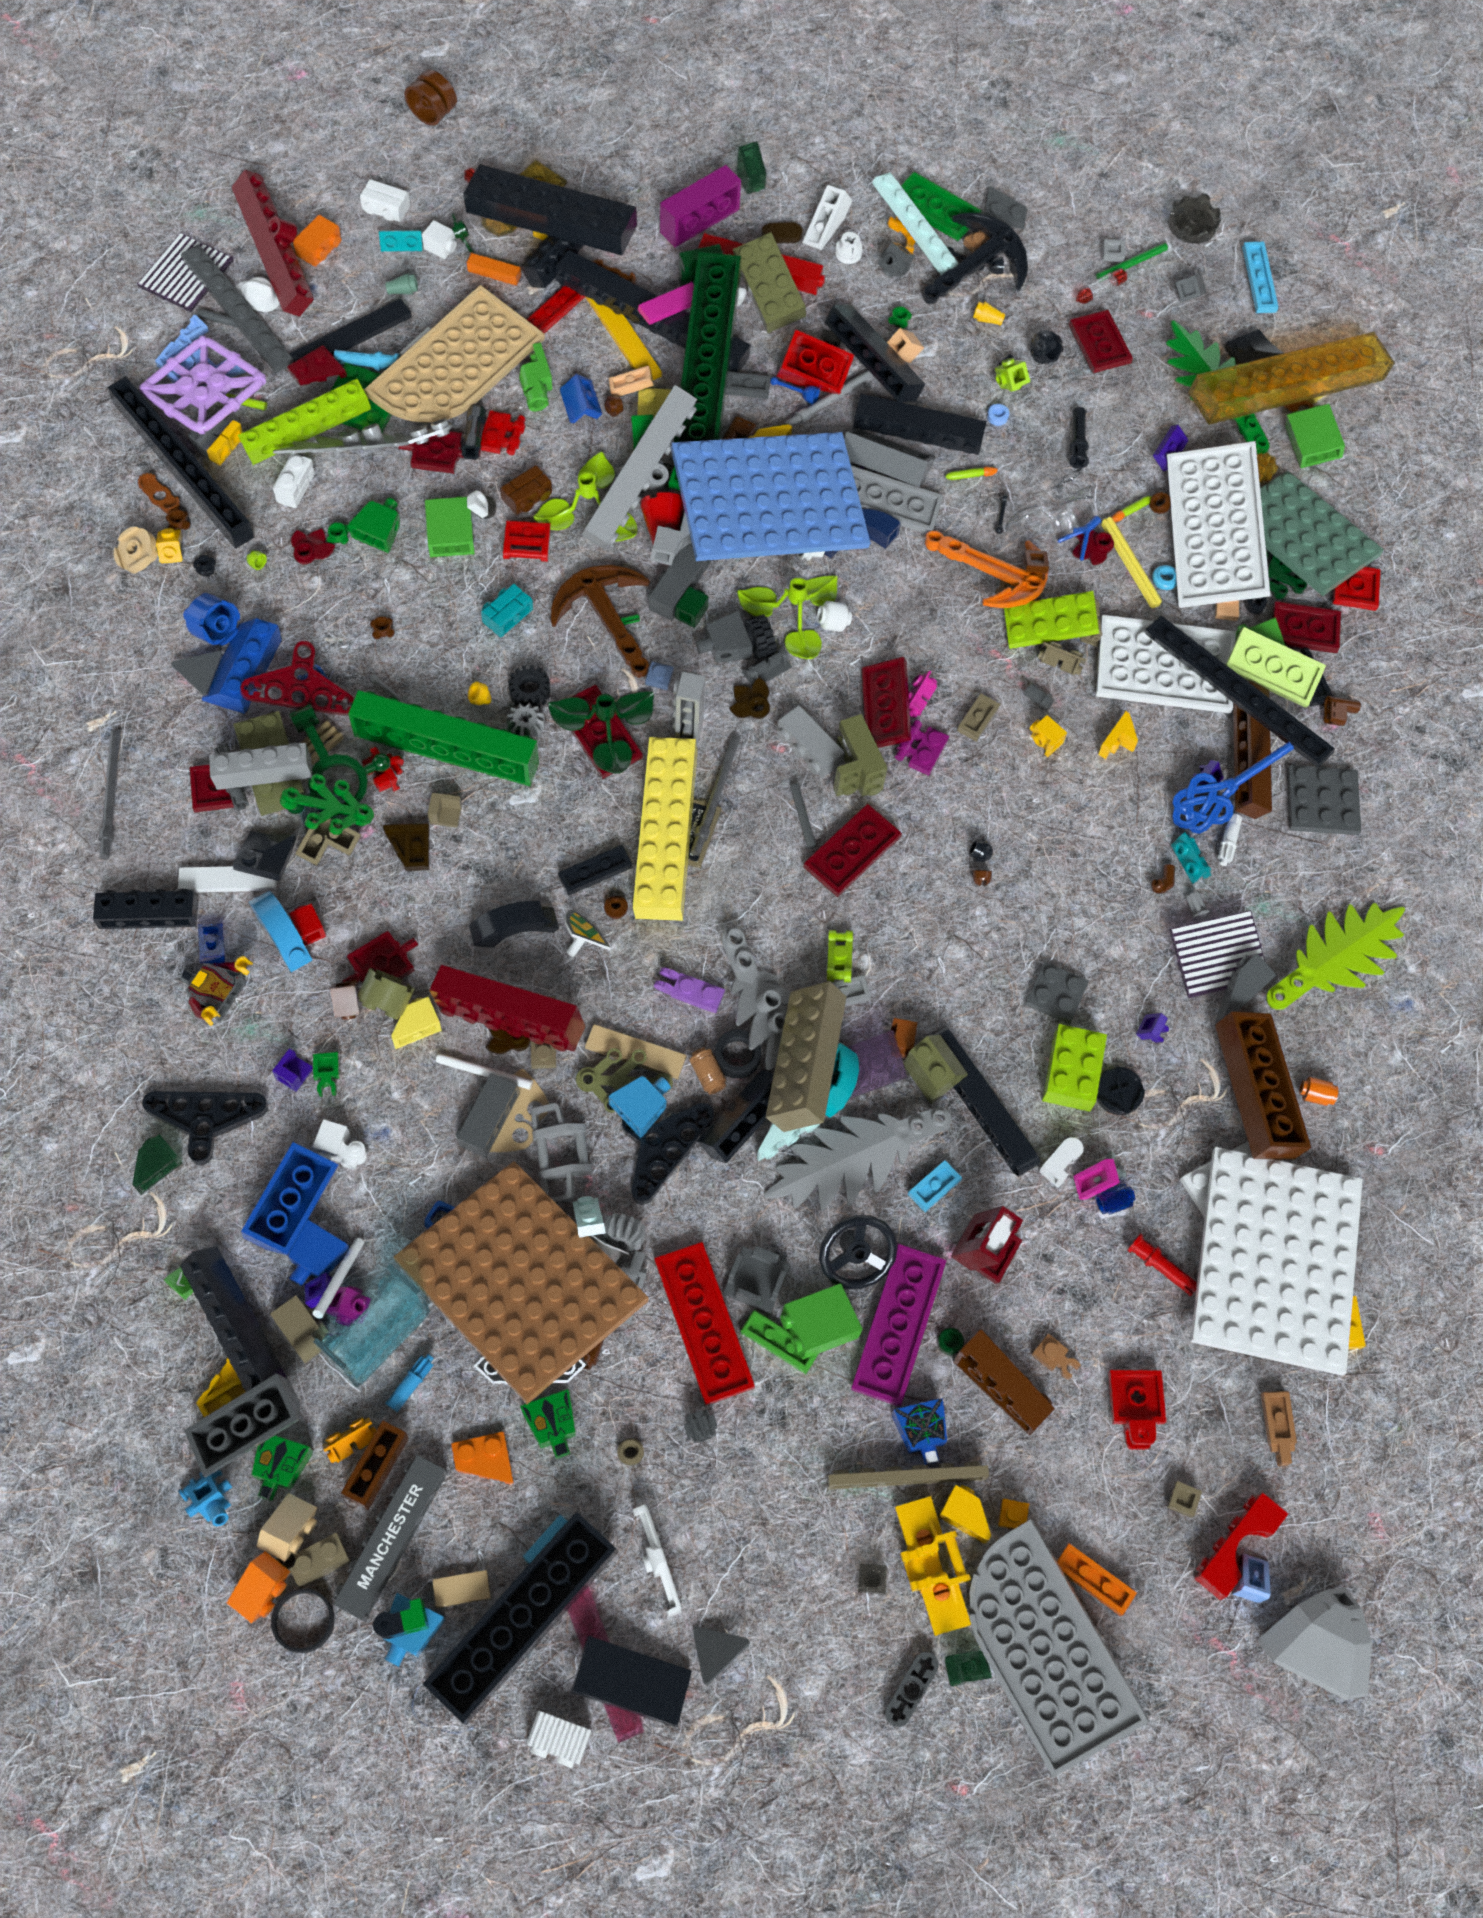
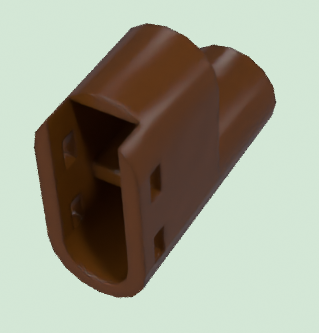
M734 417L722 440L754 436L757 425L741 417Z
M1327 696L1324 701V723L1344 726L1347 721V713L1357 714L1360 711V701Z

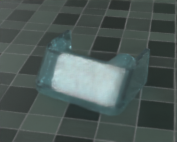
M392 1264L387 1266L390 1276H385L378 1284L379 1290L377 1294L379 1297L342 1335L339 1332L335 1334L330 1333L322 1342L318 1338L313 1341L322 1355L354 1387L362 1385L417 1329L430 1312L421 1291Z

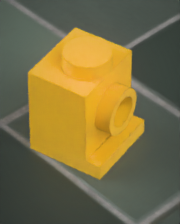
M1048 715L1041 721L1037 719L1029 728L1032 731L1031 737L1034 742L1046 750L1044 755L1047 757L1064 743L1067 732Z

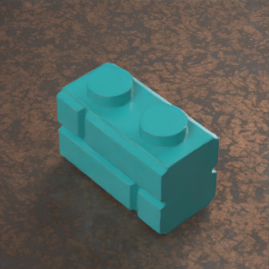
M512 584L509 588H503L493 602L489 601L482 607V622L501 638L533 610V601L517 585Z

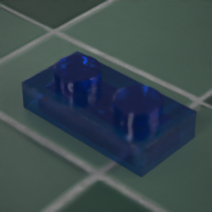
M223 923L198 924L200 963H225Z

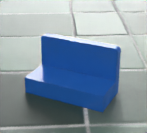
M576 374L560 388L565 409L571 423L574 424L584 414L595 419L602 415L592 380Z

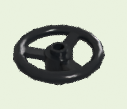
M854 1215L841 1220L828 1231L821 1243L819 1262L823 1274L832 1284L838 1285L841 1283L844 1289H863L876 1284L889 1273L890 1268L896 1261L898 1244L895 1233L885 1221L872 1215ZM867 1225L879 1229L885 1236L888 1245L885 1259L871 1252V1248L865 1240ZM855 1226L854 1230L850 1229V1230L845 1231L846 1229ZM843 1232L839 1241L843 1253L830 1261V1248L836 1237ZM866 1261L878 1268L871 1275L861 1279H847L836 1273L837 1270L849 1262L860 1264Z

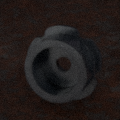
M208 555L199 556L193 563L196 572L201 576H210L215 571L216 561Z

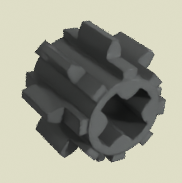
M707 1409L685 1417L687 1423L684 1424L688 1439L692 1438L693 1443H700L716 1436L715 1429H717V1423L714 1414L710 1415Z

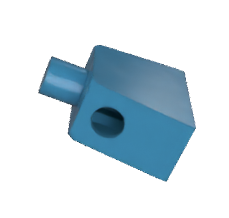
M641 1076L609 1095V1105L641 1138L665 1111L667 1101L662 1095L671 1089V1086L663 1077H660L651 1084L644 1076Z
M397 1593L390 1613L394 1614L411 1609L409 1603L411 1600ZM425 1607L429 1629L392 1639H384L392 1644L384 1660L399 1667L406 1652L419 1657L446 1619Z

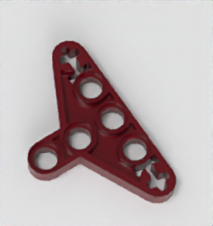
M300 641L295 645L291 666L247 678L240 687L241 696L248 701L297 709L310 704L313 711L340 716H348L351 707L349 706L347 710H343L342 705L335 704L334 709L330 708L333 702L332 696H337L335 702L342 703L343 699H346L347 703L351 706L354 701L352 695L313 669L315 648L308 641ZM301 646H306L311 654L307 658H302L298 655L297 649ZM297 669H304L308 677L305 680H298L294 672ZM249 684H253L254 689L261 690V684L266 685L264 698L260 697L261 692L254 691L253 695H249L248 690H245L244 687L247 688ZM272 687L278 688L281 691V697L279 699L270 698L268 690ZM293 692H302L305 700L302 703L294 702L291 696ZM316 696H326L328 699L327 706H318L315 702Z

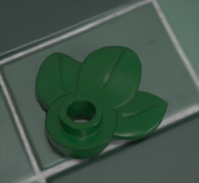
M453 212L454 226L451 227L457 239L460 238L461 242L465 243L469 252L473 253L474 250L466 239L470 235L463 220L458 221L456 214Z

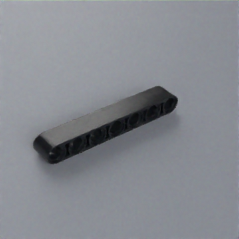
M942 1026L927 1035H941L968 1075L953 1088L1012 1172L1020 1177L1040 1164L1038 1154L952 1032L946 1026Z

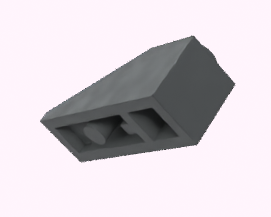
M1258 954L1251 957L1245 955L1236 963L1238 968L1231 974L1215 1021L1216 1023L1231 1011L1238 1012L1276 976L1275 972Z

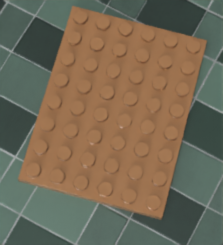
M515 1161L393 1256L395 1262L526 1404L530 1403L649 1301L648 1296L589 1236L579 1237L577 1224Z

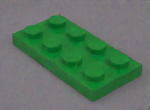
M915 172L901 185L930 226L956 241H959L969 228L952 222V217L963 213L981 214L982 210Z

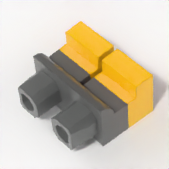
M206 414V421L212 416ZM223 419L215 427L206 431V434H199V432L192 430L188 437L190 443L197 447L200 455L221 466L230 455L231 450L233 451L240 443L238 435L243 433L239 422L234 420L229 422Z

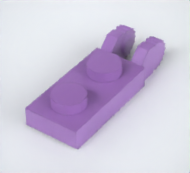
M666 967L661 968L660 975L676 983L673 987L669 983L657 980L654 988L671 995L672 998L712 1013H717L725 994V989L682 973L678 974L675 970Z

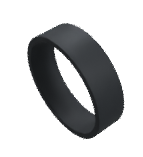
M306 1588L293 1590L284 1595L277 1602L271 1617L273 1635L280 1645L292 1652H312L320 1648L329 1639L334 1628V1611L329 1601L319 1592ZM299 1594H313L320 1597L328 1608L329 1624L326 1633L316 1644L310 1647L298 1649L287 1646L277 1631L279 1611L290 1598Z

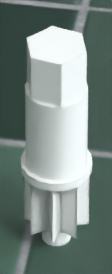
M1233 814L1227 822L1223 840L1220 843L1217 859H1219L1222 866H1227L1228 863L1230 864L1233 861L1242 817L1238 814Z

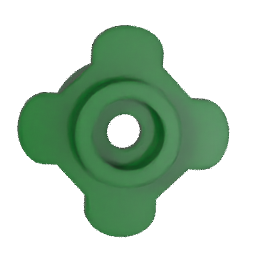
M896 307L892 310V316L888 318V323L902 329L907 328V322L912 318V314L905 307Z
M339 522L331 524L328 528L329 536L327 537V542L332 544L348 543L349 526Z

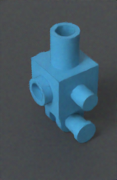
M221 1469L206 1478L200 1472L198 1480L192 1478L189 1480V1485L178 1490L185 1501L189 1500L188 1498L190 1497L193 1502L185 1510L190 1517L199 1512L208 1522L211 1521L214 1526H222L228 1521V1515L225 1510L231 1506L225 1493L233 1488L227 1478L220 1484L216 1482L215 1479L223 1475Z

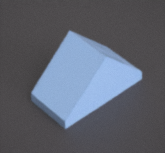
M1243 1553L1238 1568L1242 1578L1234 1587L1233 1595L1256 1603L1269 1599L1271 1595L1269 1562Z

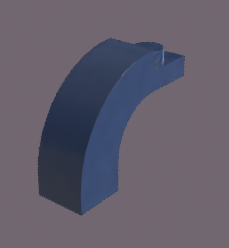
M862 509L869 539L886 549L899 535L901 522L884 512ZM825 551L824 554L832 558L838 551Z

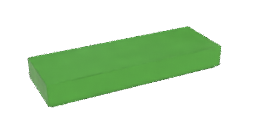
M753 1310L740 1331L741 1334L804 1374H807L819 1355L816 1354L802 1360L800 1353H796L792 1347L790 1332L756 1310Z

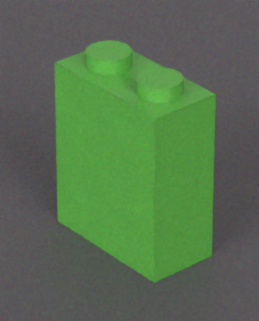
M1330 404L1316 405L1310 409L1287 414L1285 428L1300 469L1343 458L1345 444Z
M457 496L454 498L425 500L430 557L475 554L472 513L467 508V497Z
M841 1283L785 1304L782 1315H780L783 1327L786 1330L788 1329L792 1336V1347L796 1353H800L802 1360L856 1340L863 1330Z

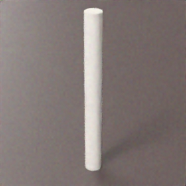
M438 1053L436 1058L437 1063L484 1077H489L490 1073L518 1084V1087L528 1090L531 1089L533 1080Z
M355 1238L313 1311V1315L316 1318L323 1317L364 1245V1241L361 1238Z

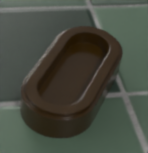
M796 222L767 223L762 227L761 236L771 232L776 244L797 243L802 239L803 228Z

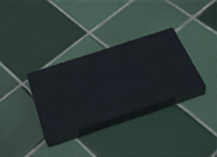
M588 1636L571 1693L676 1728L680 1720L692 1670Z

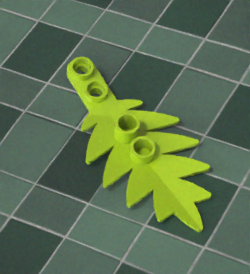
M1373 903L1363 922L1353 905L1349 904L1344 918V932L1332 912H1328L1324 927L1325 943L1315 927L1310 925L1306 937V956L1300 949L1296 951L1298 968L1267 992L1266 1001L1268 1005L1275 1010H1283L1314 986L1333 993L1335 988L1330 983L1352 988H1364L1366 984L1349 970L1370 975H1383L1384 971L1366 956L1381 959H1395L1397 957V954L1380 940H1394L1404 936L1394 925L1403 915L1405 908L1398 907L1382 913L1378 905ZM1294 980H1298L1301 983V986H1295ZM1280 994L1283 1000H1277L1275 995Z

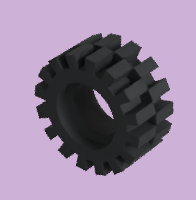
M762 614L745 620V628L753 646L752 653L755 657L760 659L775 654L777 646L768 618Z
M526 665L522 666V671L517 668L515 669V674L512 672L510 675L511 679L508 681L509 695L517 707L519 703L523 707L530 703L532 708L534 705L541 708L540 703L543 705L547 703L546 699L549 700L551 691L550 680L545 671L542 672L540 667L534 670V665H530V669H527ZM532 682L538 685V689L535 692L526 693L521 690V686Z

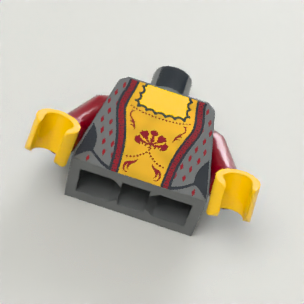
M241 956L233 962H220L212 965L205 963L198 973L189 968L185 969L180 980L189 985L186 990L189 996L188 1004L195 1017L206 1021L210 1026L213 1025L211 1021L213 1018L221 1022L246 984L239 973L248 975L249 971L246 967L253 965V962L245 956Z

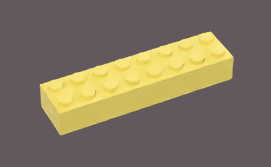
M649 737L633 898L635 919L683 921L698 754L696 739Z

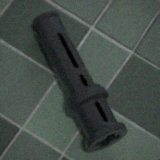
M1076 407L1072 411L1073 441L1069 446L1072 452L1069 463L1071 467L1081 469L1089 464V458L1087 457L1089 443L1086 440V410L1083 407Z

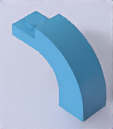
M270 890L248 902L259 923L269 934L290 972L313 961L289 916Z

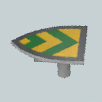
M574 909L567 912L564 922L574 940L566 951L570 956L575 957L585 941L610 950L611 947L592 923Z

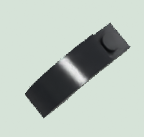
M522 901L503 905L482 914L469 924V929L474 946L494 948L501 941L514 934L528 931L554 933L559 929L553 907L541 906L540 901Z

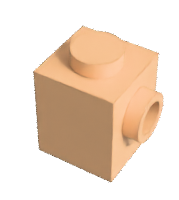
M899 328L887 342L908 363H911L924 349L914 333Z

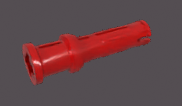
M1140 1233L1127 1251L1129 1253L1133 1252L1141 1258L1145 1266H1153L1191 1297L1193 1292L1196 1291L1197 1282L1163 1256L1161 1248H1155Z

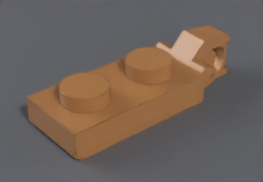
M1289 1391L1262 1392L1261 1400L1270 1452H1275L1277 1466H1289L1292 1464L1291 1452L1295 1451V1444L1297 1443Z

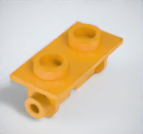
M363 1417L358 1418L349 1424L350 1429L341 1434L339 1431L335 1432L325 1439L326 1443L322 1447L324 1452L330 1449L331 1452L327 1456L331 1463L335 1461L339 1463L352 1455L354 1451L350 1446L351 1443L355 1442L359 1450L370 1443L377 1430L374 1426L369 1429L368 1426L372 1424L369 1417L365 1420Z

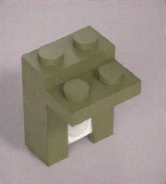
M862 714L844 719L839 724L843 737H837L836 744L845 752L844 761L846 764L837 767L833 790L837 797L843 794L846 796L853 794L856 790H859L861 797L876 795L883 790L888 767Z

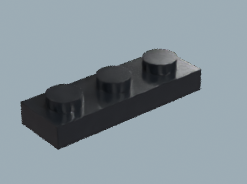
M620 845L558 872V878L569 896L633 867L623 845Z

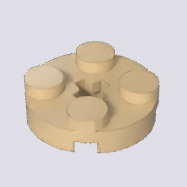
M130 527L126 529L117 539L120 541L118 548L114 547L116 563L133 574L145 569L158 556L154 536L143 528Z

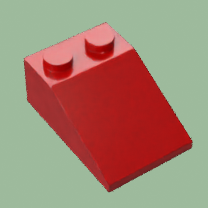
M795 330L776 377L798 386H815L820 388V391L840 395L854 354Z

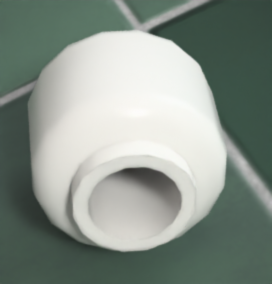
M826 601L823 606L818 608L817 622L820 623L824 630L841 632L851 623L852 613L848 610L845 603Z

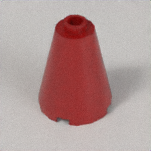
M660 492L657 493L655 498L650 499V495L641 499L640 508L652 544H654L658 526L670 527L677 531L681 530L684 506L679 494Z

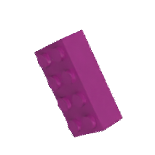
M724 165L719 169H715L704 178L698 179L692 185L681 189L673 196L664 199L660 203V233L676 248L739 211L741 179L727 165Z

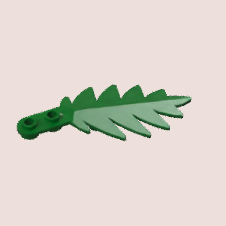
M1172 320L1170 324L1176 339L1168 340L1166 345L1185 355V357L1172 358L1167 363L1195 374L1177 377L1175 381L1182 385L1208 392L1191 395L1189 399L1208 407L1224 410L1216 415L1221 418L1235 419L1239 432L1244 436L1246 442L1255 441L1257 456L1264 455L1269 450L1270 444L1253 412L1256 408L1257 400L1252 399L1247 402L1250 390L1248 376L1244 375L1233 384L1236 373L1235 358L1231 357L1219 367L1220 349L1218 343L1215 342L1204 350L1203 341L1198 330L1190 334L1179 323Z

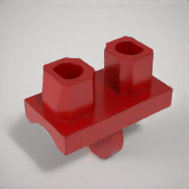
M376 746L370 749L371 756L361 762L362 767L371 763L375 755L381 754ZM391 753L387 754L391 761L389 769L380 772V775L373 778V783L379 792L390 787L393 792L400 789L397 784L398 778L394 772L397 775L403 772L401 767L404 764V760L401 756L393 757Z

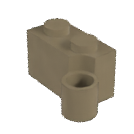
M295 1295L270 1313V1315L302 1361L307 1363L321 1353V1348L329 1343L325 1336L329 1331L321 1320L314 1321L310 1315L314 1310L305 1304V1299L301 1302L297 1295Z
M334 1533L296 1554L291 1553V1555L295 1556L296 1560L295 1564L288 1570L290 1571L289 1574L293 1575L296 1584L303 1588L352 1561L341 1537ZM277 1558V1561L283 1564V1561Z

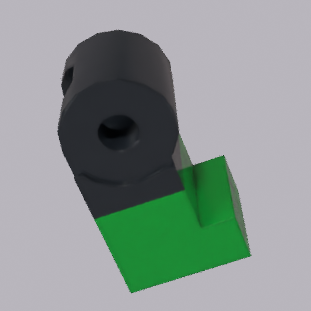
M421 1598L409 1601L411 1609L394 1614L389 1612L378 1614L373 1621L374 1632L381 1638L392 1639L429 1629L424 1601Z

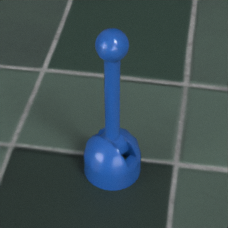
M777 377L771 378L770 383L772 385H780L802 393L803 399L810 404H814L819 398L820 388L806 386L804 389L779 381Z

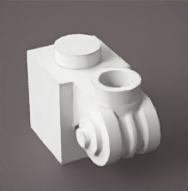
M327 1120L322 1121L312 1147L315 1153L331 1161H342V1166L353 1170L367 1159V1151L361 1142L354 1141L347 1146L350 1137L347 1126Z

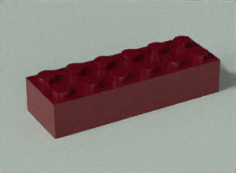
M445 965L440 966L429 989L440 1012L446 1016L454 1017L456 1015L462 1017L468 1023L476 1024L478 1022L494 1031L501 1029L517 1038L523 1035L536 1044L542 1045L546 1043L562 1052L566 1050L575 1052L585 1029V1024L577 1005Z

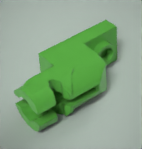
M541 342L533 344V353L530 354L531 363L522 365L519 375L524 396L527 398L528 408L534 412L543 410L548 406L547 391L552 390V376Z

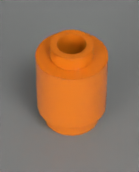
M1308 1077L1306 1081L1303 1080L1299 1088V1094L1302 1095L1304 1101L1324 1106L1328 1104L1334 1105L1339 1091L1338 1086L1333 1085V1082Z

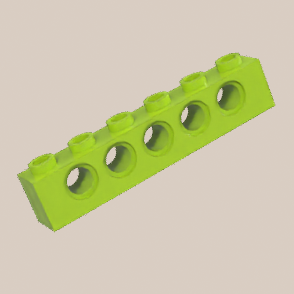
M355 379L239 434L238 437L252 465H255L276 455L273 453V450L293 447V442L308 440L371 410V406L358 379Z

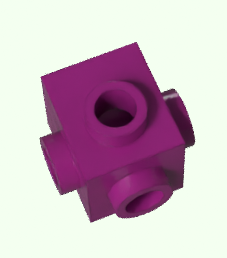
M353 1286L339 1287L325 1313L336 1317L335 1321L344 1326H350L351 1323L362 1324L368 1314V1306L371 1299L362 1295L363 1291Z

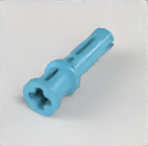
M343 350L334 351V358L339 364L348 363L355 366L373 367L376 371L388 369L401 357L400 353L388 355L383 354L381 351H377L375 354Z

